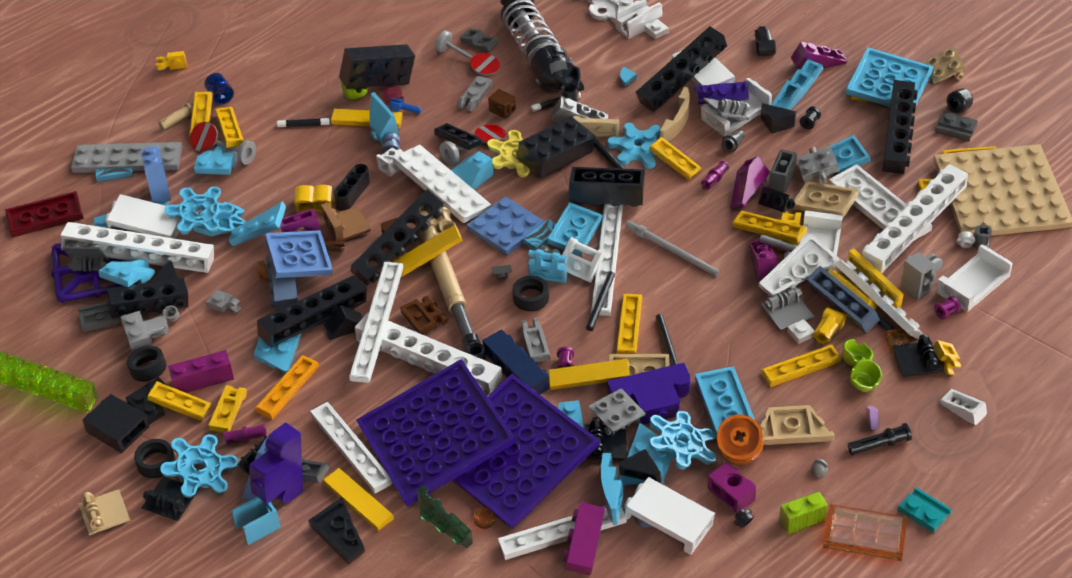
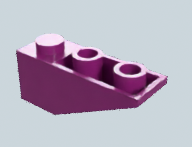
M800 42L791 56V60L798 69H802L807 59L823 65V68L847 64L848 62L841 50L817 46L810 42Z
M759 156L746 160L738 169L730 206L731 209L746 206L749 203L748 199L758 192L757 188L767 181L766 178L770 171Z
M760 239L749 243L755 275L760 282L777 266V257L770 245L759 242Z

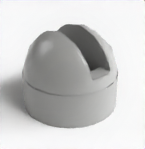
M167 306L163 310V316L168 322L173 323L179 318V311L175 306Z
M823 459L815 460L811 466L812 475L817 478L825 477L828 474V464Z

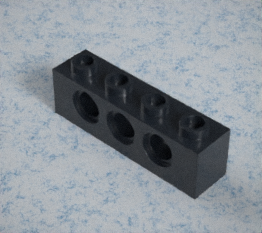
M184 278L107 289L111 318L121 317L140 311V314L163 311L167 306L171 305L177 309L188 307V290Z

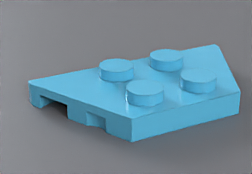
M301 334L271 348L259 337L254 351L255 360L266 363L272 369L277 368L285 375L292 366Z
M639 424L627 458L646 448L661 472V484H663L672 457L668 451L655 452L651 450L650 439L659 436L643 424ZM623 475L619 479L622 481V489H624V486L637 485L638 487L640 483L645 482L644 480Z

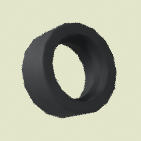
M531 275L518 279L513 284L512 289L514 304L521 310L531 312L545 307L549 300L547 282L543 278ZM528 289H536L541 292L539 296L533 298H526L520 295L521 292Z
M145 346L135 350L130 354L126 362L131 377L141 382L159 377L166 370L167 366L162 350L156 346ZM155 360L147 366L139 367L141 364L147 361Z
M150 439L138 446L134 454V460L139 473L150 479L163 477L160 471L161 465L165 462L176 461L171 444L162 439ZM161 452L167 455L160 463L153 465L143 463L144 459L150 454Z

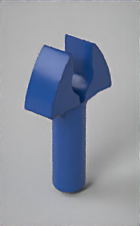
M392 98L389 101L388 107L394 111L399 112L402 109L417 114L422 112L421 107L403 103V99Z

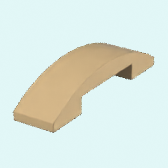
M684 87L678 97V113L674 120L666 119L660 130V138L662 137L668 142L681 132L688 120L690 102L688 87Z

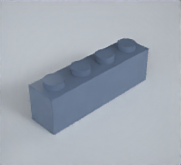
M265 256L267 267H270V269H267L268 279L272 280V282H269L270 294L274 293V296H270L271 305L276 307V311L299 301L296 277L276 278L270 256Z
M821 266L807 278L810 287L839 312L846 314L847 318L866 334L880 321L872 307Z

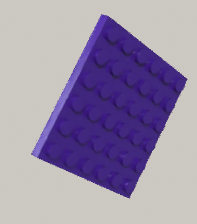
M462 359L356 419L407 507L517 443Z
M511 374L487 398L517 443L452 481L513 530L600 445V441L523 381Z

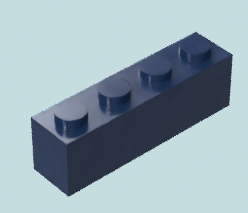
M501 329L482 340L485 355L494 365L501 367L502 373L507 378L511 374L515 375L538 394H542L549 389L548 373L542 370L536 361L530 358L524 349L514 342L509 334L507 335Z

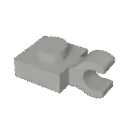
M216 290L206 301L208 308L222 313L226 309L236 314L241 310V307L237 306L240 302L237 298L220 290Z

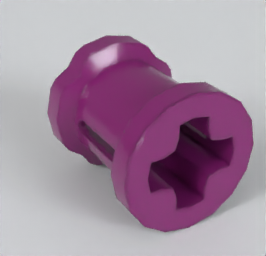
M954 296L948 297L943 303L934 305L936 315L942 320L946 319L949 314L957 313L961 309L959 301Z
M570 347L559 348L557 350V357L559 358L557 368L574 366L572 362L574 350Z

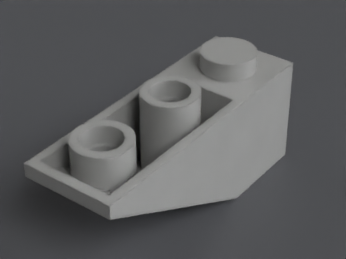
M561 96L552 109L551 122L557 124L571 116L608 119V114Z

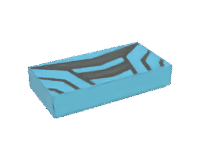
M132 168L96 169L97 182L133 177Z
M549 219L523 238V244L533 250L540 249L542 245L547 244L548 238L556 224Z

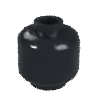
M960 88L947 96L946 103L952 112L962 113L972 106L973 97L967 89Z

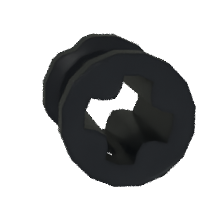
M813 106L809 107L806 110V114L800 118V125L805 129H812L815 126V121L821 117L820 110Z

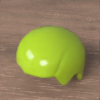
M341 81L342 92L348 99H360L368 92V87L346 89Z
M851 339L843 345V359L849 366L854 367L859 360H873V351L866 346V343L858 345L855 339Z
M867 359L859 360L852 368L849 378L852 386L857 390L869 392L879 385L882 372L875 362Z

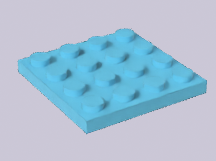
M868 47L846 89V94L890 107L894 80L915 82V90H918L917 100H913V103H916L917 106L934 67Z

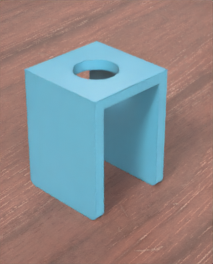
M258 497L231 511L235 527L240 528L243 526V532L248 545L281 528L278 513L271 502L267 504Z

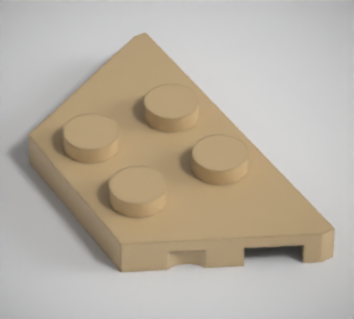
M810 405L769 407L765 414V419L760 425L763 434V445L834 441L835 434L833 431L829 432L824 426L825 422L815 414Z

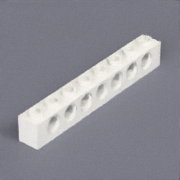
M950 164L944 170L941 169L934 180H930L927 187L923 191H919L916 198L910 201L906 208L899 212L891 223L889 222L880 234L878 233L869 245L864 247L862 251L863 257L882 274L966 188L968 173Z
M67 222L60 235L61 248L69 247V245H79L81 247L97 245L109 258L128 261L145 259L148 261V264L164 266L170 260L174 268L204 273L209 272L214 261V245L72 222Z
M368 312L355 326L356 339L359 342ZM387 322L379 351L388 353L395 358H400L411 365L419 366L435 374L462 359L485 395L492 393L501 383V367L393 322Z

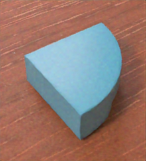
M626 67L621 69L620 80L625 87L637 79L635 72Z

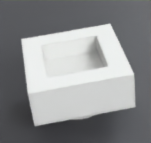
M803 319L788 326L787 332L800 344L813 338L814 329Z

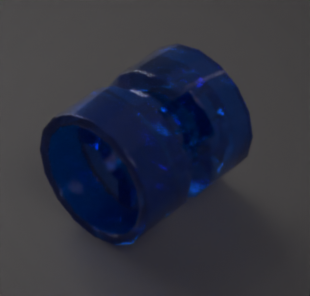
M213 73L206 78L204 82L205 89L208 92H212V99L217 104H226L231 101L234 96V90L222 74Z

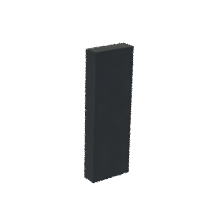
M448 123L434 129V135L467 150L482 144L481 138Z

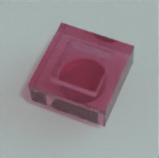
M399 86L382 90L387 106H389V101L392 98L404 100Z

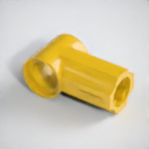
M827 307L822 315L820 324L813 333V337L820 344L829 343L836 331H840L843 328L847 315Z

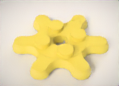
M509 131V140L505 142L496 139L488 141L489 150L499 154V156L493 158L492 165L495 169L503 167L508 169L515 168L518 176L523 178L528 176L530 169L517 159L516 153L518 152L519 142L524 140L519 131Z

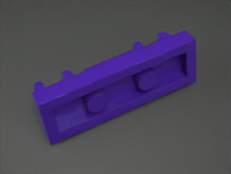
M746 82L695 86L694 88L698 104H708L703 98L715 100L729 99L734 101L749 99Z

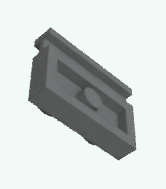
M944 111L935 132L970 142L978 120Z
M108 301L78 308L83 333L121 324L120 317L111 318Z

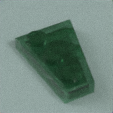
M424 485L420 486L417 489L421 518L435 525L441 533H446L456 544H461L465 548L472 545V531L455 514H448L438 498L433 500L427 494L428 489Z

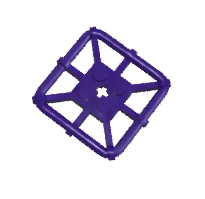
M56 243L52 246L51 258L53 269L51 270V276L54 278L55 295L58 301L63 303L93 296L98 298L103 294H107V289L123 287L120 284L100 287L99 279L103 278L99 277L98 271L90 272L89 269L87 271H72V269H69V265L60 267L59 255L69 256L62 250L61 243ZM109 258L110 262L128 261L116 258ZM75 273L76 276L62 289L61 277L65 274ZM93 281L94 289L71 293L80 283Z

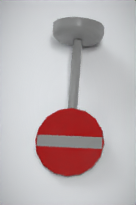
M444 30L435 42V51L443 53L449 47L471 59L470 67L477 74L490 76L497 73L500 69V62L494 55L480 53L472 56L451 44L452 34L448 30Z
M209 122L198 123L190 133V145L197 152L204 153L212 149L215 144L226 147L225 142L217 140V129ZM251 140L243 141L239 147L229 148L237 151V158L241 164H250L256 155V144Z
M482 125L476 129L475 136L481 138L483 143H488L491 139L502 142L506 138V131L497 125ZM450 141L441 143L439 148L441 158L449 166L457 164L459 161V151L465 149L460 146L456 147Z

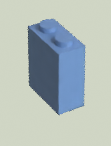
M159 146L147 147L141 150L152 202L170 201L171 197Z

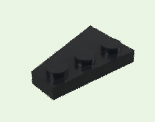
M342 497L308 520L309 526L348 564L365 552L364 545L356 527H354Z

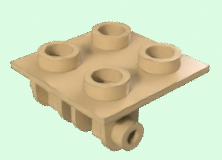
M955 46L923 62L934 67L930 76L934 85L952 75L958 80L964 77L963 70L966 67Z
M119 489L98 497H94L90 492H85L82 502L78 503L89 536L130 521Z

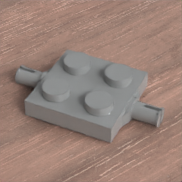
M813 147V151L810 148V154H804L797 158L803 180L807 182L819 179L820 184H824L823 180L826 184V176L839 171L832 148H823L817 151L816 147Z

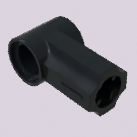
M760 26L755 30L758 56L775 55V40L771 38L769 29L765 26Z

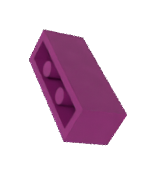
M226 350L168 366L173 387L185 393L234 380Z
M580 502L579 509H574L572 522L576 523L574 529H570L567 541L571 542L570 549L565 548L563 562H567L565 570L591 575L605 512L604 507Z

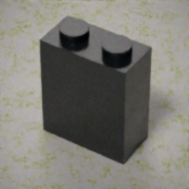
M112 394L102 400L96 408L82 419L86 433L120 453H123L149 428L145 413Z

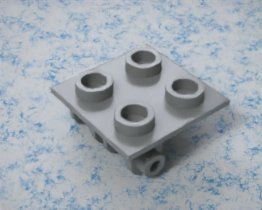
M703 98L709 104L708 106L716 110L717 114L723 118L732 117L736 120H749L745 114L749 111L750 106L746 102Z
M793 288L787 291V293L782 292V295L779 293L777 296L769 297L764 303H761L763 309L780 331L803 319L807 321L814 318V315L800 299L802 292L799 288Z
M622 388L588 406L606 425L604 428L606 435H614L619 429L623 430L625 427H629L630 424L638 422L641 417L646 415Z

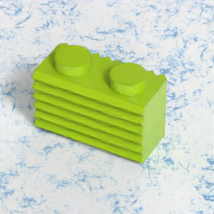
M819 491L780 505L779 521L787 534L791 535V532L795 533V531L798 532L803 528L806 529V527L810 528V526L817 525L822 521L825 522L828 504Z

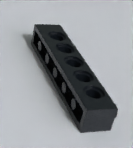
M709 26L636 91L639 102L652 112L656 111L719 53L724 51L727 47L724 35Z
M894 80L882 169L884 172L904 174L905 167H909L910 156H907V153H911L912 143L909 140H912L913 129H910V126H914L915 116H912V113H915L916 103H913V100H917L918 90H915V82Z
M427 189L351 265L350 272L366 286L370 282L375 283L380 277L379 273L382 271L384 262H393L392 260L396 256L399 258L406 251L405 247L409 243L412 245L418 239V234L421 231L425 232L430 227V222L442 215L444 203ZM424 210L428 215L423 216L419 212ZM413 223L416 227L409 228L407 224ZM401 236L404 240L397 241L394 237ZM387 248L391 253L385 254L381 250ZM375 261L378 266L372 267L369 265V262Z
M354 275L257 320V335L270 348L326 322L340 305L353 309L367 302V287Z

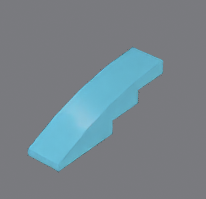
M807 59L802 69L797 70L790 81H786L773 101L772 106L791 110L816 81L824 69L823 65Z
M603 453L601 461L603 497L612 524L618 525L623 502L622 481L618 480L617 469L612 466L611 453Z

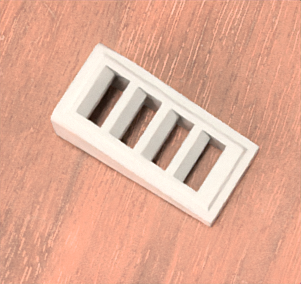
M953 389L939 401L941 405L974 425H977L987 414L985 402Z

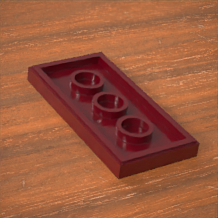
M77 191L5 209L12 238L84 219Z

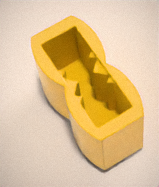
M301 185L295 188L294 204L296 212L301 213L314 209L315 212L322 213L321 205L327 202L332 208V186L317 185L313 187Z

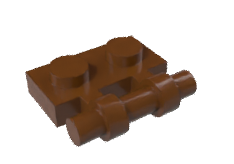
M429 296L423 297L422 303L415 299L400 307L401 313L419 334H424L437 328L436 321L442 325L448 323L445 312L439 309L437 303L430 299Z

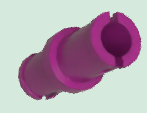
M720 161L715 168H712L701 181L702 187L709 190L716 182H719L722 179V175L729 170L728 163Z
M265 424L248 428L243 426L242 429L224 432L226 445L240 441L246 443L250 439L267 437Z

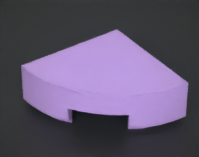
M866 406L869 427L871 430H877L879 428L878 409L874 406Z

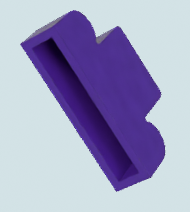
M680 363L607 381L608 395L622 388L646 413V415L640 418L641 424L650 423L653 415L661 416L663 419L676 417V413L680 411L679 398L687 396L690 392V374L685 363Z
M285 422L267 437L265 446L269 450L249 466L251 493L267 504L276 497L284 503H289L303 492L301 432Z

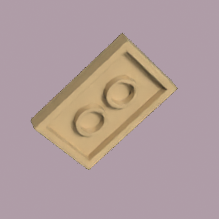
M807 181L794 199L795 207L792 209L843 215L844 218L858 196V189Z

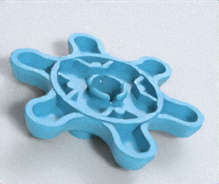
M626 123L623 127L625 135L623 137L608 138L606 146L609 149L621 151L616 160L622 166L637 160L642 163L644 168L651 169L655 167L656 162L653 158L655 154L649 150V147L657 141L661 128L658 125H653L648 130L643 131L636 129L633 123Z
M211 187L204 194H195L191 188H183L180 190L183 202L178 205H168L164 211L170 218L178 217L182 219L177 225V229L181 234H188L192 228L197 226L205 227L209 233H216L219 229V222L216 221V218L231 215L234 211V205L217 201L221 194V189L218 187Z
M684 411L676 413V421L669 422L661 416L653 415L650 419V426L658 431L661 436L650 439L651 450L655 452H670L671 457L675 459L676 466L683 470L690 466L691 458L699 459L707 465L715 462L716 454L705 446V443H710L716 438V433L712 429H697L693 427L690 423V415Z
M205 435L198 446H191L184 439L176 438L172 441L171 447L178 454V459L174 462L163 463L160 471L165 477L176 476L184 481L181 493L186 498L193 497L199 487H210L215 493L223 494L228 488V483L221 477V472L234 469L238 464V459L234 455L221 456L217 454L215 447L218 440L214 435ZM202 464L205 468L196 471L197 469L194 465Z

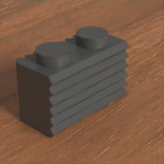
M783 149L779 151L769 173V188L782 192L787 191L796 170V152Z

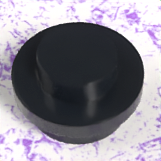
M751 509L740 510L734 516L736 518L734 524L736 526L739 525L741 528L747 526L754 519Z

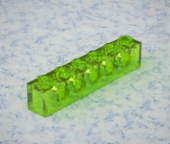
M0 351L1 383L88 412L97 401L98 395L93 382Z

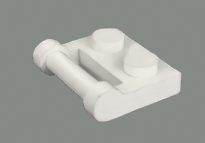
M572 237L569 239L562 254L567 256L566 264H559L567 265L568 273L591 283L600 262L605 257V251L595 250L579 243L577 239ZM577 249L594 258L590 262L572 254L573 250Z

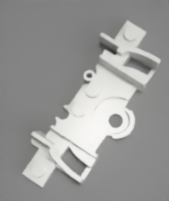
M587 0L591 4L589 6V13L594 19H610L616 24V29L628 39L647 32L656 40L669 33V28L658 20L663 15L661 3L649 7L647 6V0L635 1L634 3L633 0ZM598 10H606L607 12L601 14V13H598L597 11H598Z

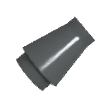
M737 130L724 136L722 139L723 149L727 152L735 151L745 137L744 132Z

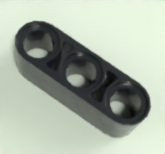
M355 165L334 190L335 204L338 210L350 209L369 185L370 179L367 165Z

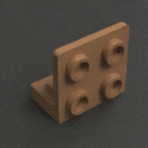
M328 202L321 205L324 222L335 241H346L371 231L369 224L357 206L337 213L335 208L332 209Z

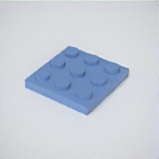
M505 196L467 224V230L508 256L523 244V238L545 221Z
M320 230L265 233L264 239L276 278L332 275L333 269Z

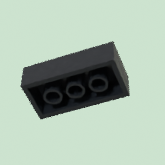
M408 44L345 48L339 78L346 89L409 84L415 54Z
M571 116L520 141L517 159L541 178L592 153L596 135Z
M572 167L569 180V202L578 205L583 203H592L593 205L610 204L612 206L629 205L632 207L643 205L645 169Z

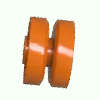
M738 414L728 417L721 423L717 431L716 438L719 451L723 458L731 464L740 466L750 464L758 459L762 452L764 441L761 427L756 420L747 415ZM742 438L743 442H739L738 439Z

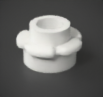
M961 232L956 239V242L962 248L971 247L975 241L971 232Z

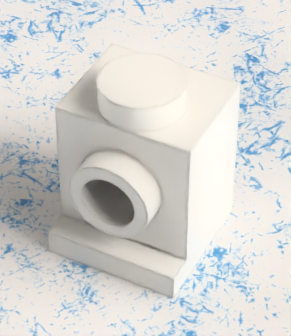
M390 148L382 155H376L378 169L390 177L398 172L400 169L392 163V159L394 156L403 153V151Z

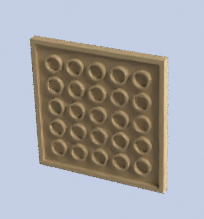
M1041 144L934 155L933 161L938 173L949 164L968 173L966 188L950 203L960 233L971 232L975 238V228L979 225L989 226L992 229L991 236L1072 227L1071 214Z

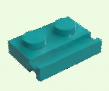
M917 487L898 506L900 513L933 534L952 512L950 507Z

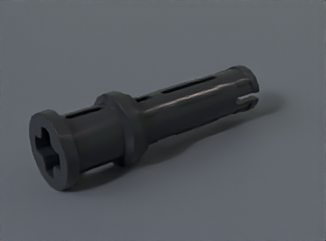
M902 423L901 426L893 429L886 428L883 433L848 442L847 447L849 453L854 455L884 445L894 446L895 443L904 440L911 441L912 434L908 424Z

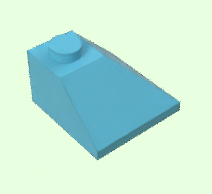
M373 92L371 93L370 135L375 141L378 140L383 145V136L385 134L395 133L398 135L399 131L394 114Z
M478 151L466 157L453 167L451 171L475 190L494 175L493 159Z

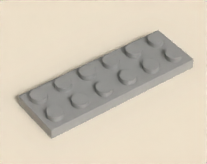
M182 142L77 145L71 169L72 173L96 172V169L132 168V171H145L141 150L150 146H159L164 170H178L183 145Z

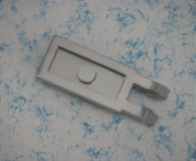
M477 76L458 100V108L463 109L468 103L467 110L472 112L493 86V80Z
M533 318V328H528L526 320H521L523 337L529 357L533 358L536 362L550 360V353L538 318Z

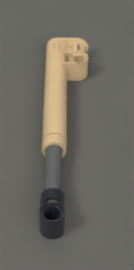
M443 207V217L441 215L438 219L434 218L430 222V227L425 232L421 231L419 233L423 243L451 226L456 225L450 219L451 213L448 208ZM426 211L420 213L423 216L428 215ZM445 251L430 260L447 308L455 316L463 337L462 344L465 352L485 360L484 346L481 344L478 335L473 331L466 313V301Z

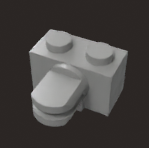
M920 252L907 257L904 261L901 288L919 300L931 292L936 272L941 269L943 260L937 258L933 253L927 258Z
M140 311L121 316L131 352L145 346H151L153 344L152 338L166 335L169 331L167 320L163 316L145 321L142 320Z

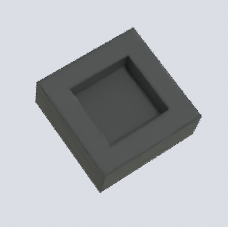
M511 265L491 267L492 274H496L497 278L508 277V273L512 272Z

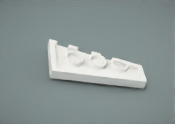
M810 234L762 279L758 286L770 297L777 296V294H782V292L807 280L819 266L826 269L837 263L840 258Z

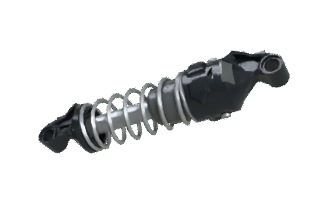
M500 0L501 4L504 5L501 9V20L514 38L519 50L523 52L524 58L527 59L537 78L536 82L538 85L541 84L546 91L550 92L561 90L563 97L577 102L579 91L584 90L580 69L573 65L574 61L572 58H569L567 51L559 45L558 40L550 31L544 18L536 9L534 0ZM518 31L523 32L521 37L517 36ZM526 38L528 40L527 43L523 44L522 39Z

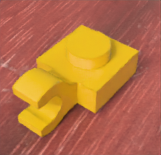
M184 51L167 53V57L156 58L157 70H163L168 66L170 70L187 68Z
M937 340L933 345L937 357L945 362V373L953 376V367L958 369L961 367L958 362L960 358L953 344Z

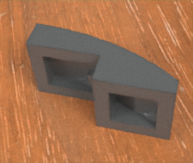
M468 29L460 36V40L467 45L485 52H489L498 44L497 37L484 36L482 30Z

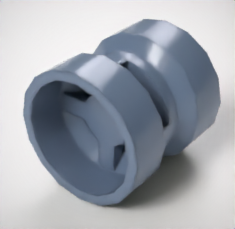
M387 133L383 136L382 153H385L390 148L400 149V137L397 134Z

